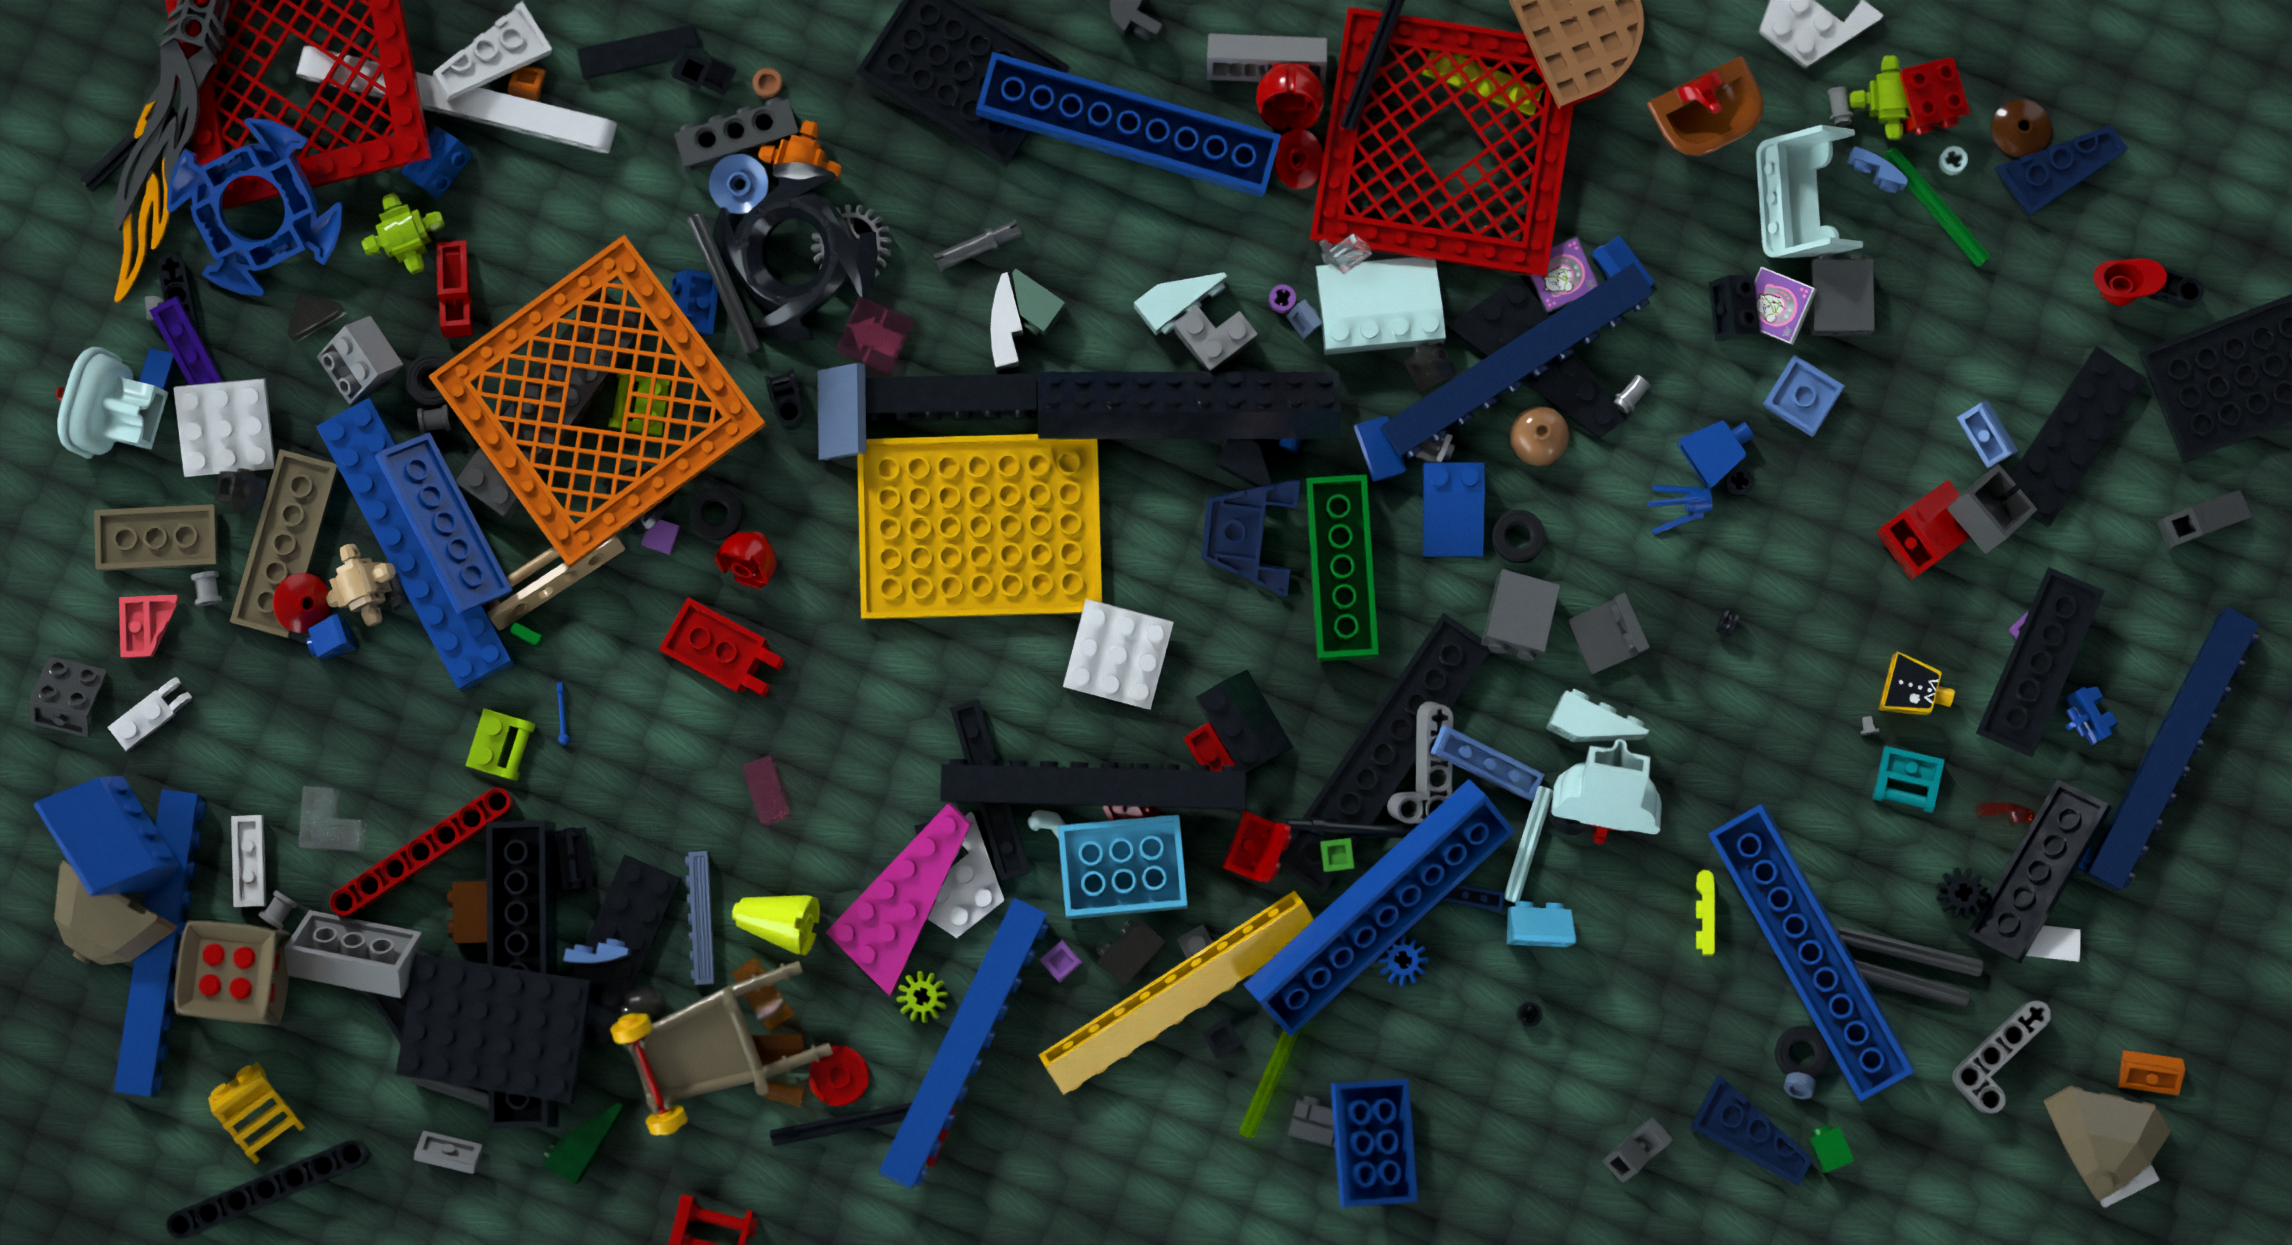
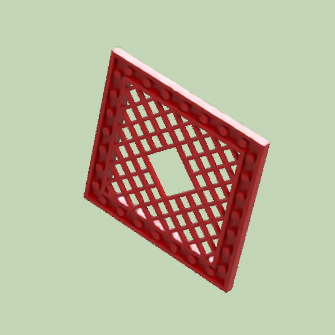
M165 0L168 16L170 12L176 9L178 0ZM198 0L199 7H207L210 3V0ZM233 0L228 8L224 26L230 18L241 24L233 39L225 35L224 39L230 42L222 56L216 53L219 60L217 66L209 73L200 89L199 124L191 141L193 152L197 154V162L205 165L227 154L224 139L235 146L233 150L244 145L251 131L238 116L246 103L257 110L253 118L260 119L263 114L274 122L285 126L288 125L282 122L290 107L302 114L294 128H292L298 133L307 118L318 125L299 157L296 156L312 189L432 159L402 0H359L369 7L361 21L349 14L357 0H350L344 10L334 5V0H320L325 4L316 17L305 11L311 0H303L300 6L295 5L289 0H280L272 14L260 7L264 0H257L255 3L251 0H242L252 6L244 21L233 14L241 0ZM285 3L297 10L289 24L277 18ZM330 7L341 14L333 28L321 21ZM257 11L269 17L261 31L249 25ZM302 14L313 21L305 35L294 29ZM371 15L375 30L366 25ZM346 18L358 25L349 39L338 32ZM274 21L286 28L277 42L266 36ZM196 22L190 27V35L192 37L198 36L202 31L200 22ZM318 25L330 32L322 46L310 39ZM246 29L258 35L250 49L238 43ZM363 29L374 35L366 50L354 43ZM291 32L335 60L305 110H302L260 82ZM335 36L346 42L338 57L327 50ZM263 39L274 46L266 60L255 54ZM180 41L188 58L203 49L202 47ZM376 45H378L380 59L371 54ZM235 46L247 53L238 67L227 61ZM351 47L363 53L355 68L343 61ZM252 57L263 64L255 78L243 71ZM368 57L380 64L372 78L360 72ZM224 64L235 71L227 85L216 79ZM340 65L352 71L344 85L332 79ZM382 73L384 77L385 87L377 83V80L379 79ZM240 75L252 82L244 96L232 89ZM357 75L369 82L361 96L349 90ZM329 82L341 89L333 103L321 97ZM214 83L224 88L218 100L216 98ZM257 86L268 92L260 107L249 100ZM374 86L385 93L377 107L366 101ZM229 93L240 99L233 113L221 107ZM346 93L357 100L349 114L338 108ZM273 97L285 103L277 117L265 111ZM318 100L330 107L321 121L310 115ZM387 102L389 103L391 116L382 111ZM362 104L374 111L366 125L354 118ZM219 111L229 117L223 129ZM335 111L346 118L338 132L326 125ZM379 115L391 122L383 136L371 129ZM235 121L246 128L238 142L227 136ZM351 122L363 129L355 143L343 136ZM323 129L335 136L327 150L315 143ZM368 133L377 138L362 143ZM340 140L349 145L348 147L334 150ZM312 147L321 152L320 154L306 157ZM254 175L241 176L232 181L227 187L223 196L222 208L223 211L281 197V194L271 182L262 177Z
M1348 7L1310 241L1546 278L1574 105L1559 111L1525 35L1517 32L1399 15L1388 44V49L1396 60L1384 68L1380 65L1379 72L1375 78L1376 80L1383 76L1391 89L1378 97L1371 88L1369 94L1374 101L1364 107L1361 118L1369 130L1357 138L1360 119L1355 131L1342 128L1341 120L1383 12ZM1393 46L1411 49L1400 56ZM1422 50L1440 54L1429 60ZM1417 51L1426 64L1412 73L1404 59ZM1452 55L1469 57V59L1459 65ZM1446 56L1455 69L1441 77L1433 64ZM1476 60L1484 74L1471 82L1462 69ZM1482 60L1495 61L1499 63L1493 66L1491 69H1488ZM1400 64L1408 74V77L1395 85L1386 72ZM1511 64L1528 66V68L1518 74ZM1505 65L1514 78L1500 86L1492 73ZM1429 68L1438 81L1424 89L1416 76ZM1535 70L1543 80V83L1530 91L1521 78ZM1459 73L1467 86L1454 94L1445 81ZM1488 77L1497 90L1483 98L1475 85ZM1412 80L1421 93L1407 101L1399 89ZM1518 82L1526 95L1513 103L1504 90ZM1442 85L1450 98L1437 106L1428 93ZM1546 87L1544 105L1542 107L1534 95ZM1471 89L1480 102L1467 111L1458 98ZM1395 92L1404 105L1390 114L1382 101ZM1501 94L1509 107L1496 115L1488 105V102ZM1425 97L1433 110L1420 119L1411 106ZM1530 98L1539 111L1526 120L1517 107ZM1454 101L1488 148L1440 181L1407 137V134ZM1378 104L1386 118L1373 126L1365 113ZM1483 106L1492 119L1479 128L1470 115ZM1407 109L1416 122L1403 131L1394 118ZM1513 110L1521 124L1508 132L1500 119ZM1542 115L1539 136H1537L1529 124ZM1390 121L1399 134L1386 143L1377 130ZM1496 123L1505 136L1491 144L1483 131ZM1525 127L1534 141L1521 149L1512 136ZM1373 133L1382 146L1368 155L1360 142ZM1403 138L1412 151L1398 160L1389 147ZM1509 140L1517 153L1504 161L1495 148ZM1537 145L1533 165L1525 155V152ZM1355 147H1357L1365 159L1353 166ZM1386 151L1394 161V164L1381 172L1372 159ZM1491 152L1500 165L1487 174L1478 160ZM1415 155L1424 168L1410 176L1402 163ZM1521 157L1529 167V170L1516 178L1507 165ZM1369 163L1377 176L1364 184L1355 171ZM1474 164L1483 177L1470 186L1461 173ZM1398 167L1407 180L1393 189L1385 175ZM1504 169L1512 182L1499 190L1491 180V177ZM1428 172L1436 185L1423 194L1414 180ZM1532 174L1530 193L1528 194L1520 182ZM1352 175L1360 188L1348 196ZM1457 176L1466 189L1452 198L1444 185ZM1381 179L1389 193L1376 201L1367 188ZM1487 181L1496 194L1482 203L1473 190ZM1410 184L1419 197L1406 206L1397 193ZM1516 185L1525 199L1511 207L1503 194ZM1440 188L1448 202L1435 210L1427 197ZM1364 192L1372 205L1359 213L1351 203V200ZM1469 193L1478 206L1465 215L1456 202ZM1393 196L1402 209L1389 218L1380 205ZM1499 198L1508 211L1494 219L1486 206ZM1423 201L1432 214L1418 223L1410 209ZM1528 203L1524 224L1515 211ZM1346 204L1355 216L1345 214ZM1452 205L1461 219L1448 227L1439 214ZM1376 208L1384 220L1366 218L1364 216ZM1482 210L1491 223L1477 232L1469 218ZM1406 213L1414 225L1393 221ZM1512 215L1520 228L1507 237L1498 223ZM1436 218L1443 229L1423 227V225ZM1465 222L1473 234L1452 230ZM1494 227L1503 239L1482 235ZM1523 232L1522 242L1512 240Z

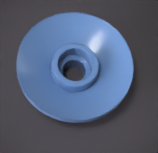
M733 154L720 160L713 168L709 179V190L715 203L720 208L726 207L730 213L734 214L748 213L766 197L769 188L768 176L762 164L753 157L744 154ZM740 179H743L746 183L743 190H737L735 186L736 182Z

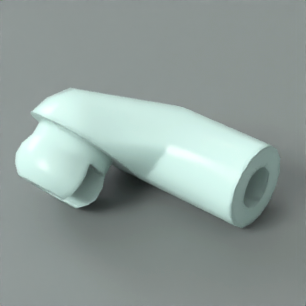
M1037 810L1028 818L1030 829L1038 831L1041 828L1051 829L1058 840V826L1066 825L1056 812Z

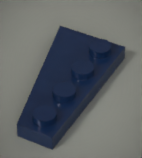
M2109 125L2062 144L2059 143L2048 147L2040 152L2001 164L1994 169L2027 216L2030 217L2126 152L2128 148L2114 128Z
M1717 1074L1689 1128L1799 1186L1813 1158L1754 1107L1739 1091L1734 1089L1720 1074Z

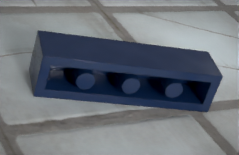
M1458 884L1440 901L1501 912L1504 892Z

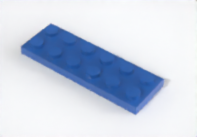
M426 433L379 451L375 458L457 615L509 595L513 590L431 433Z

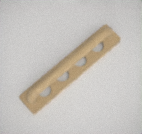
M615 535L571 568L565 562L504 602L500 603L499 599L487 603L490 609L487 612L489 619L499 631L506 628L623 552L625 547L617 535ZM554 546L506 576L511 588L558 558L560 554Z

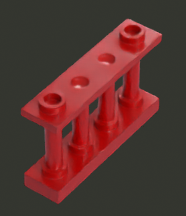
M681 1194L668 1245H719L691 1238V1234H688L687 1230L689 1222H695V1220L740 1230L741 1235L738 1245H747L749 1236H755L758 1219L754 1218L755 1211L751 1210L746 1211L745 1219L699 1208V1204H695V1196Z

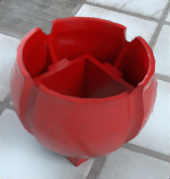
M1273 63V68L1263 76L1257 87L1256 105L1262 121L1274 129L1284 131L1287 126H1290L1292 130H1304L1312 126L1319 119L1323 108L1324 91L1318 77L1309 69V64Z

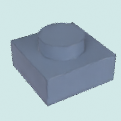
M1305 299L1296 304L1286 316L1303 340L1311 336L1322 324L1317 311Z

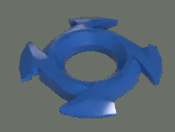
M247 118L244 120V123L260 144L241 146L205 165L197 162V154L184 149L173 168L168 185L167 210L173 212L184 202L192 198V206L190 208L194 222L215 261L218 260L216 264H209L201 275L216 285L233 292L262 296L266 293L265 288L253 271L269 268L307 248L315 252V260L323 266L326 264L336 247L341 231L343 205L341 202H337L320 217L318 216L315 194L294 154L296 149L304 148L309 139L280 123L265 119ZM246 175L259 176L271 182L280 192L284 201L285 216L280 229L272 237L264 240L246 239L238 235L228 225L223 214V196L229 184L236 178Z

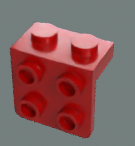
M1948 57L1911 66L1900 71L1899 77L1911 114L1910 118L1901 122L1903 123V135L1912 132L1915 133V136L1925 135L1933 131L1932 127L1940 125L1942 130L1958 126V120L1970 114L1956 62L1953 58Z
M1244 811L1222 868L1253 881L1268 883L1271 878L1274 879L1279 871L1280 862H1278L1281 851H1285L1291 841L1292 834L1289 833L1291 826L1283 823H1273Z

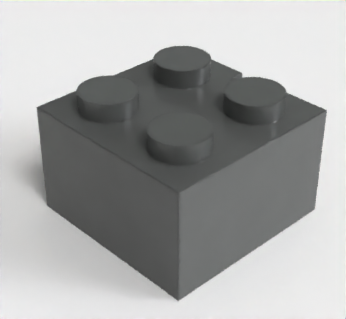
M1999 464L1977 479L1946 508L1985 554L2006 540L2038 510L2021 489L2002 503L1998 504L1996 502V499L2016 485Z

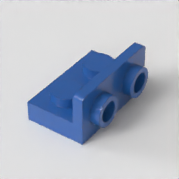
M689 269L677 272L671 283V292L674 293L673 300L699 334L712 335L718 290L711 274Z

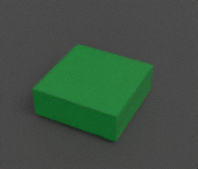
M514 622L510 629L512 635L537 648L541 647L545 640L542 635Z

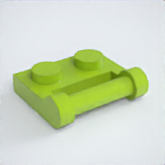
M616 374V378L619 381L613 417L609 418L608 428L620 431L622 429L631 375ZM636 376L635 382H639L638 392L649 394L652 378ZM657 379L654 395L669 396L671 381ZM636 398L634 413L646 415L648 399ZM653 400L651 415L665 417L668 402ZM633 418V422L628 421L627 432L642 434L645 420ZM650 421L648 435L662 437L664 422Z
M483 708L465 766L518 782L520 775L518 772L529 734L530 732L533 733L536 724ZM511 727L518 728L507 767H499Z

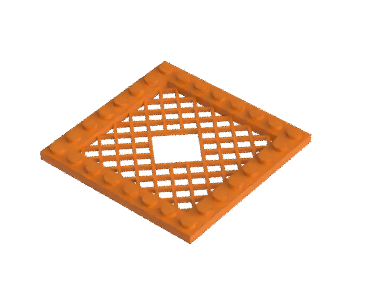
M625 235L618 238L429 375L434 385L569 568L766 426L764 420ZM617 279H620L623 284H616L613 282ZM608 288L623 290L621 305L605 303ZM602 291L600 302L588 301ZM628 292H630L641 308L626 306ZM583 306L599 308L596 323L581 321ZM577 309L575 320L563 319ZM604 309L620 311L617 326L602 324ZM625 311L641 313L638 329L623 327ZM646 315L658 331L644 330ZM559 323L574 325L572 341L556 339ZM553 326L551 338L540 336ZM580 326L595 328L593 344L577 342ZM601 329L616 331L614 347L598 344ZM622 332L637 334L635 349L619 347ZM643 335L658 337L656 352L640 350ZM663 339H665L676 355L661 353ZM534 341L550 343L548 358L532 357ZM528 344L526 356L515 354ZM555 344L571 346L568 361L553 359ZM576 347L592 349L589 364L574 362ZM597 350L613 352L611 367L595 365ZM618 353L634 355L632 370L616 368ZM639 356L655 358L653 373L637 371ZM660 358L676 361L674 376L658 374ZM510 359L525 361L523 376L507 374ZM531 362L546 364L544 379L528 377ZM681 362L694 379L679 377ZM503 363L502 373L490 372ZM552 365L567 367L565 382L549 380ZM573 368L631 375L621 432L563 424ZM636 376L652 378L649 394L633 392ZM485 377L501 379L498 394L483 392ZM657 379L673 381L670 397L654 395ZM479 380L478 389L476 390L472 384ZM506 380L522 382L519 397L504 395ZM527 382L543 385L540 400L525 398ZM678 382L694 384L691 399L675 397ZM548 385L564 387L561 403L546 401ZM699 386L711 402L696 400ZM632 397L648 399L646 415L630 412ZM483 398L497 399L495 415ZM503 400L518 402L516 418L500 416ZM653 400L669 402L667 417L651 415ZM524 403L539 405L537 421L521 419ZM674 403L690 405L688 420L672 418ZM545 406L560 408L558 424L542 422ZM695 406L711 408L709 423L693 421ZM717 409L722 418L714 423ZM629 418L645 420L642 435L626 433ZM500 421L515 423L512 438ZM650 421L666 423L663 438L647 436ZM520 424L536 426L533 441L518 439ZM671 424L687 426L684 441L668 439ZM692 426L707 428L690 440ZM541 427L557 429L554 444L539 442ZM562 430L578 432L575 447L560 445ZM583 433L599 435L596 450L581 448ZM604 436L620 438L618 453L602 451ZM625 438L641 440L639 456L623 454ZM646 441L662 443L660 459L644 457ZM667 444L682 446L665 458ZM517 445L532 447L530 462ZM537 448L553 450L551 465L535 463ZM558 451L574 452L572 468L556 466ZM580 453L595 455L593 471L577 469ZM601 456L617 458L614 474L598 472ZM622 459L638 461L635 477L619 475ZM643 462L657 464L641 476ZM535 469L550 470L547 485ZM555 471L571 473L568 489L552 487ZM576 474L592 476L589 492L574 490ZM597 477L613 479L610 495L595 493ZM618 480L632 482L616 494ZM552 492L567 494L565 510ZM572 495L588 497L586 513L570 511ZM594 498L608 500L591 512ZM570 516L581 517L583 519L575 524L573 520L570 518Z

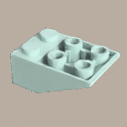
M1575 689L1572 692H1564L1546 727L1547 730L1572 742L1616 741L1618 739L1641 740L1649 731L1643 727L1645 723L1629 715L1627 719L1616 715L1617 709L1602 702H1600V705L1593 704L1588 701V695Z

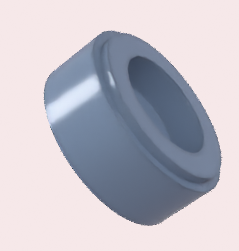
M1799 1072L1788 1074L1784 1083L1786 1093L1797 1099L1812 1097L1816 1087V1082L1811 1076Z

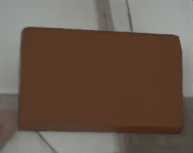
M751 1035L763 1066L782 1060L784 1055L788 1058L804 1052V1035Z

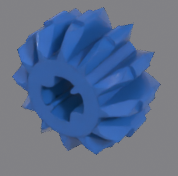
M1405 935L1399 938L1398 946L1394 942L1391 945L1392 950L1386 949L1383 952L1387 955V958L1379 957L1376 959V962L1379 964L1387 963V967L1379 971L1380 975H1384L1390 970L1392 974L1387 982L1392 984L1396 976H1399L1400 987L1405 986V976H1408L1410 982L1415 984L1417 979L1413 971L1423 976L1426 971L1417 965L1428 963V958H1418V954L1423 953L1426 948L1421 946L1415 951L1413 947L1417 943V939L1414 937L1410 940L1409 945H1405ZM1400 952L1405 953V958H1410V965L1406 964V969H1400V964L1394 962V958H1398L1400 956L1398 953Z

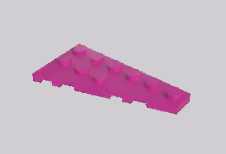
M951 802L936 815L825 932L889 996L893 995L896 989V984L902 971H904L909 961L908 958L922 933L941 887L944 885L954 859L957 857L972 825Z

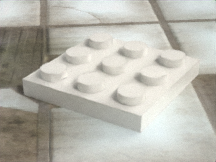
M265 378L174 387L184 477L274 469L275 456Z
M1086 599L1063 687L1151 710L1174 622Z

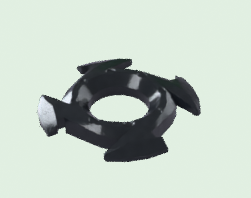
M799 162L774 164L773 176L779 178V186L744 216L737 229L728 209L722 207L716 219L712 237L725 267L729 263L755 300L765 309L772 312L765 318L751 325L753 330L777 340L790 342L814 340L812 328L805 325V318L810 317L840 293L850 279L860 297L868 295L876 272L878 256L876 232L861 233L859 239H857L835 206L825 196L813 191L821 185L836 178L835 173L813 164ZM794 218L810 223L820 234L824 245V259L820 270L810 281L797 286L786 284L774 275L769 267L766 254L767 243L773 230L782 222Z

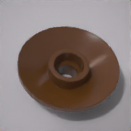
M2025 99L2013 100L2004 104L1996 112L1991 126L1992 137L2002 152L2014 158H2021L2040 152L2045 148L2051 136V122L2045 110L2035 102ZM2019 122L2027 123L2028 130H2020L2018 127Z

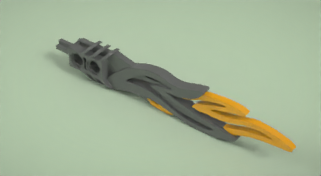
M178 0L176 9L169 13L167 21L172 20V22L165 28L163 35L168 36L160 43L159 47L161 53L160 84L149 98L138 121L134 136L139 140L125 163L116 195L114 228L118 231L123 229L124 237L123 260L114 297L116 303L123 301L129 294L145 262L147 226L152 205L153 228L151 249L157 250L165 236L171 214L167 210L168 185L175 164L184 149L191 143L198 128L200 89L214 65L217 66L218 58L215 52L216 49L221 52L222 43L220 35L222 34L224 38L226 35L224 22L230 4L229 0H210L209 5L205 8L199 7L198 0H185V2L184 0ZM200 22L202 25L201 33L196 37H192L190 35L191 25ZM180 41L202 47L203 49L188 58ZM179 78L181 101L178 117L174 116L164 130L175 100ZM154 109L152 117L148 120L150 113ZM188 111L186 125L181 137L183 122ZM163 155L164 207L161 221L160 183L153 169ZM147 182L138 224L139 248L135 266L129 275L133 253V211Z

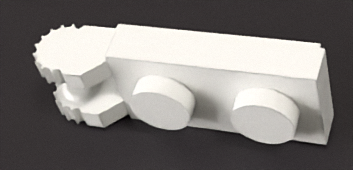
M177 677L168 681L158 691L152 692L107 727L125 751L128 752L173 718L176 715L175 712L192 699L189 692L179 695L170 705L164 700V697L176 690L181 684Z

